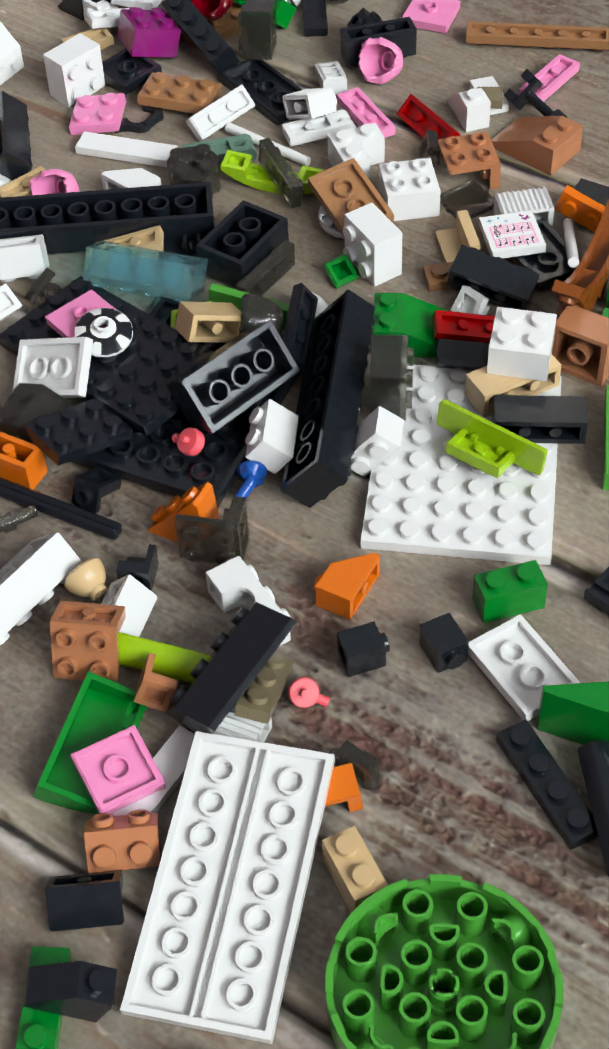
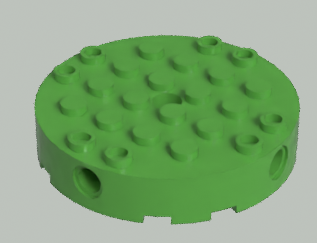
M430 874L429 878L409 882L407 879L400 880L380 889L365 899L345 920L335 937V943L329 960H327L325 994L328 1025L337 1049H552L557 1036L563 1006L564 986L562 972H560L555 956V948L544 928L527 908L515 898L484 882L483 885L462 880V876L448 874ZM437 989L445 990V989H446V990H449L450 992H449V993H440V992H438V991L435 992V990H437Z

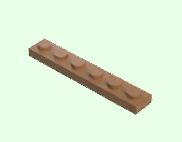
M468 21L466 43H473L475 45L557 47L572 50L592 49L600 51L609 50V28Z

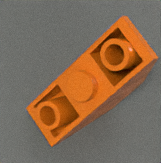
M208 481L198 488L192 486L182 497L175 496L166 507L164 505L159 506L150 517L153 522L147 531L188 547L205 538L219 517L213 486Z

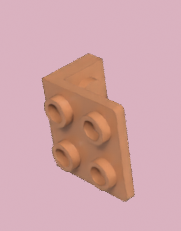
M488 131L451 136L438 140V147L449 175L480 171L482 180L486 179L489 189L500 188L501 162Z
M70 601L59 602L50 619L54 678L84 681L89 671L118 683L120 679L118 634L126 618L125 606Z

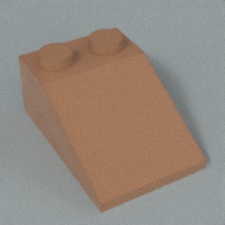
M564 116L519 117L491 139L496 150L551 176L580 151L583 125Z

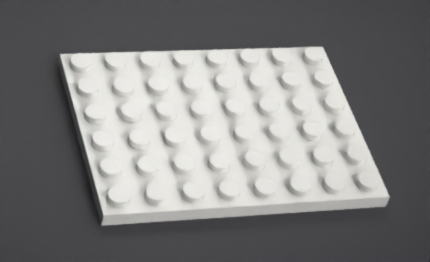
M387 362L381 407L404 420L401 447L374 470H371L361 534V549L518 563L536 560L540 565H550L558 443H536L548 451L544 471L540 475H536L513 463L500 477L495 478L446 453L447 442L456 434L438 426L436 423L439 403L443 399L493 422L492 414L483 417L465 396L466 374L473 370ZM560 376L559 386L536 396H560L562 376Z

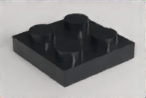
M127 49L102 62L105 82L125 95L145 84L152 72H162L160 64L148 57H132Z

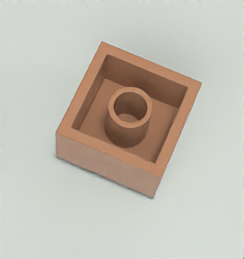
M575 305L565 308L556 321L552 355L561 364L562 372L602 387L609 376V318Z

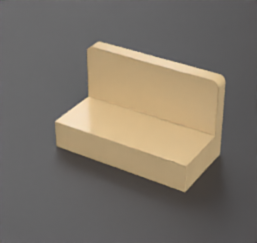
M467 210L457 211L456 228L436 231L435 237L445 263L454 262L461 245L480 250L481 244Z

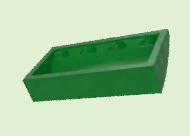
M87 672L36 786L34 798L75 811L99 814L71 760L70 754L132 725H135L138 729L147 706L133 702L136 690L92 672Z

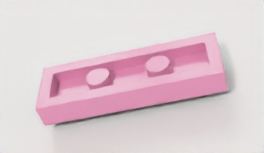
M559 54L534 75L543 83L535 94L544 102L579 71L580 62ZM527 82L519 88L518 96L529 85Z
M359 87L337 94V104L348 112L350 118L358 126L375 122L385 138L395 135V125Z

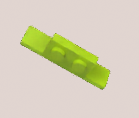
M446 399L439 403L437 425L456 434L447 442L446 453L495 478L500 477L513 463L536 475H540L544 471L548 452L546 448Z

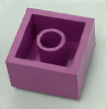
M130 7L129 9L120 10L117 37L132 57H177L181 30L164 9L152 8V10H143L138 7Z

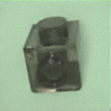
M346 740L339 748H333L329 752V754H334L335 756L334 767L352 763L357 782L369 791L379 783V763L369 751H362Z

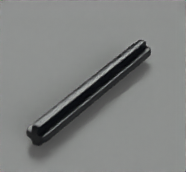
M0 477V497L112 540H116L122 532L121 523Z

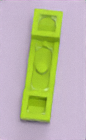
M227 150L221 164V170L245 185L271 193L286 195L313 193L308 186V178L325 171L302 165L300 173L254 164L252 163V155Z

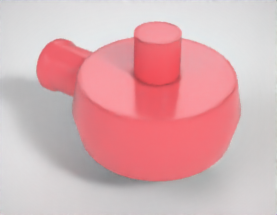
M190 427L184 429L180 434H173L172 441L177 443L179 451L184 455L195 456L203 449L205 438L201 431Z
M298 677L288 687V698L298 708H309L315 703L326 707L329 703L330 698L320 694L318 684L310 677Z

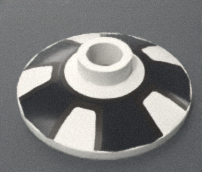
M98 308L85 313L78 320L75 327V337L93 339L92 356L111 357L123 352L129 346L133 337V328L128 317L122 312L111 308Z

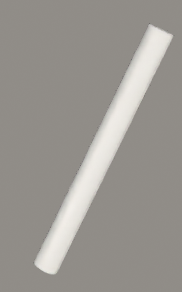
M228 122L225 126L226 132L235 136L248 134L255 145L298 164L309 166L311 162L310 157Z
M566 218L563 221L567 260L568 265L575 268L579 265L574 223L572 219Z

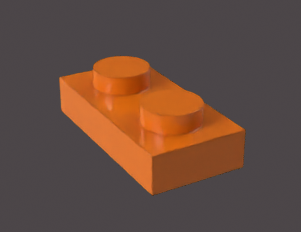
M567 185L554 210L595 233L605 206Z

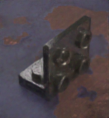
M233 496L230 508H225L222 520L177 514L175 517V527L180 558L191 562L200 561L220 565L237 556H240L244 561L250 539L246 497Z

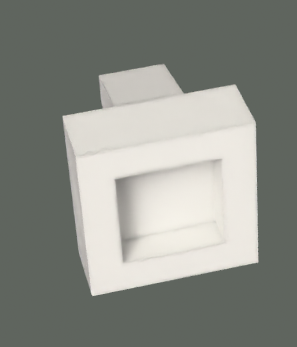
M463 285L451 311L486 315L490 309V306L487 305L489 299L471 287Z

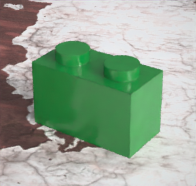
M532 560L474 575L472 599L484 624L545 608L548 584L537 561Z

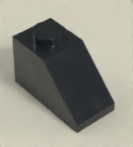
M85 961L31 966L27 972L23 1007L96 1023L114 1005L117 969Z

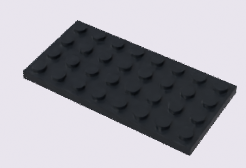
M82 276L73 280L0 334V345L17 356L20 340L63 338L47 324L45 316L92 289L116 310L128 317L132 324L133 337L129 346L115 356L95 357L91 355L87 391L84 398L100 400L129 426L145 436L151 434L180 411L166 385L215 352L199 342H188L176 329Z

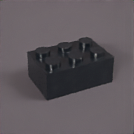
M243 200L196 245L199 271L243 290L289 244L288 218Z

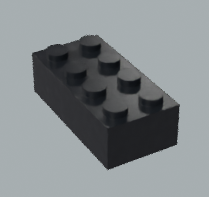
M270 319L252 325L166 386L191 428H196L203 435L216 432L298 373L300 369Z

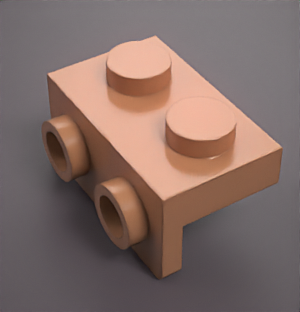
M139 809L129 812L128 815L113 816L111 813H100L87 819L84 828V841L88 873L159 867L161 849L158 812L150 813L148 810Z

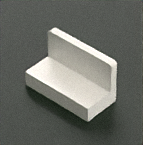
M128 574L110 584L101 604L125 606L126 618L119 632L140 637L157 600V596Z

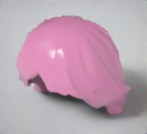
M380 37L368 38V40L361 44L362 48L358 56V65L364 80L376 85H382L394 79L400 73L404 60L402 51L395 43Z
M61 169L44 170L39 176L30 180L29 189L31 190V195L79 192L74 176Z

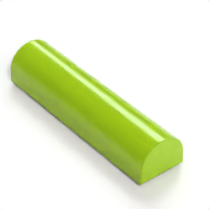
M122 632L118 634L119 665L142 670L148 654L152 653L156 655L152 669L153 673L190 683L194 678L190 675L194 666L202 658L207 661L211 656Z

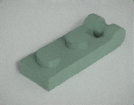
M248 134L182 145L188 168L222 163L227 150L252 155V161L257 157L253 140Z

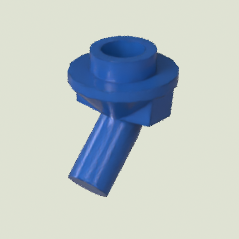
M251 460L239 464L237 475L244 482L234 496L244 503L254 488L263 485L264 478L267 475L266 466L261 462Z

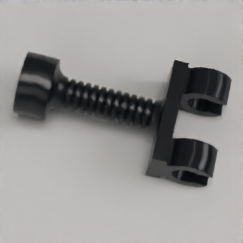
M528 69L521 75L529 84L518 96L509 88L503 95L518 110H521L527 102H530L543 116H564L567 118L561 110L553 111L535 94L543 83Z

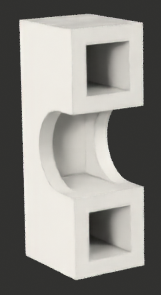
M240 556L206 572L208 592L223 613L237 607L244 606L248 608L257 602L290 617L285 608L280 609L275 603V598L268 586L263 587L259 582L258 575L253 566L250 564L246 565ZM290 632L280 646L291 640Z

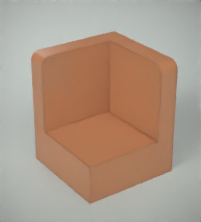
M149 653L139 675L133 702L166 712L170 704L169 699L176 691L178 680L153 673L152 669L156 655Z

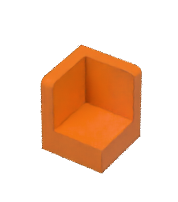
M352 763L333 767L325 807L347 801L350 812L363 809L361 794Z

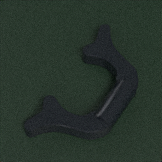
M142 105L144 112H152L154 114L139 123L123 118L119 131L115 133L124 131L144 133L150 131L153 126L163 121V109Z

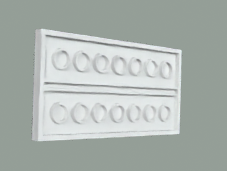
M195 732L120 1011L123 1015L267 1044L273 1043L335 763L334 754Z

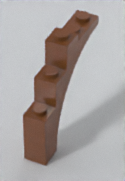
M609 199L595 234L579 265L565 281L555 280L551 291L560 303L556 312L558 317L567 306L573 307L575 305L592 312L596 300L602 301L609 281Z

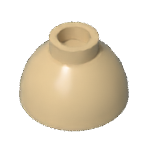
M90 558L79 564L66 577L64 587L70 593L79 597H90L92 601L102 597L108 590L105 586L106 570L102 561L99 558Z

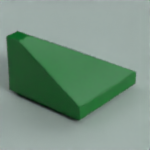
M347 254L323 264V268L335 289L359 278Z

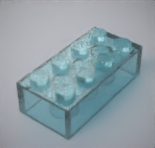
M101 241L86 247L83 280L92 282V286L98 288H108L109 285L119 286L118 290L122 292L134 293L136 289L145 291L146 296L162 297V294L171 295L174 301L188 302L189 299L195 298V296L204 292L208 259Z

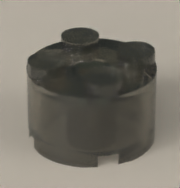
M199 144L185 148H174L170 151V157L167 160L169 185L211 182L212 198L216 191H220L219 160L217 155L211 151L209 145Z

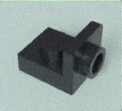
M95 467L75 476L71 502L77 507L98 513L101 498L120 489L122 478L101 467Z

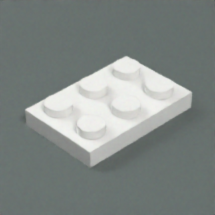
M88 337L20 340L12 396L19 399L86 397L93 339Z
M521 614L469 642V656L523 720L527 719L529 721L538 716L542 686L580 683Z

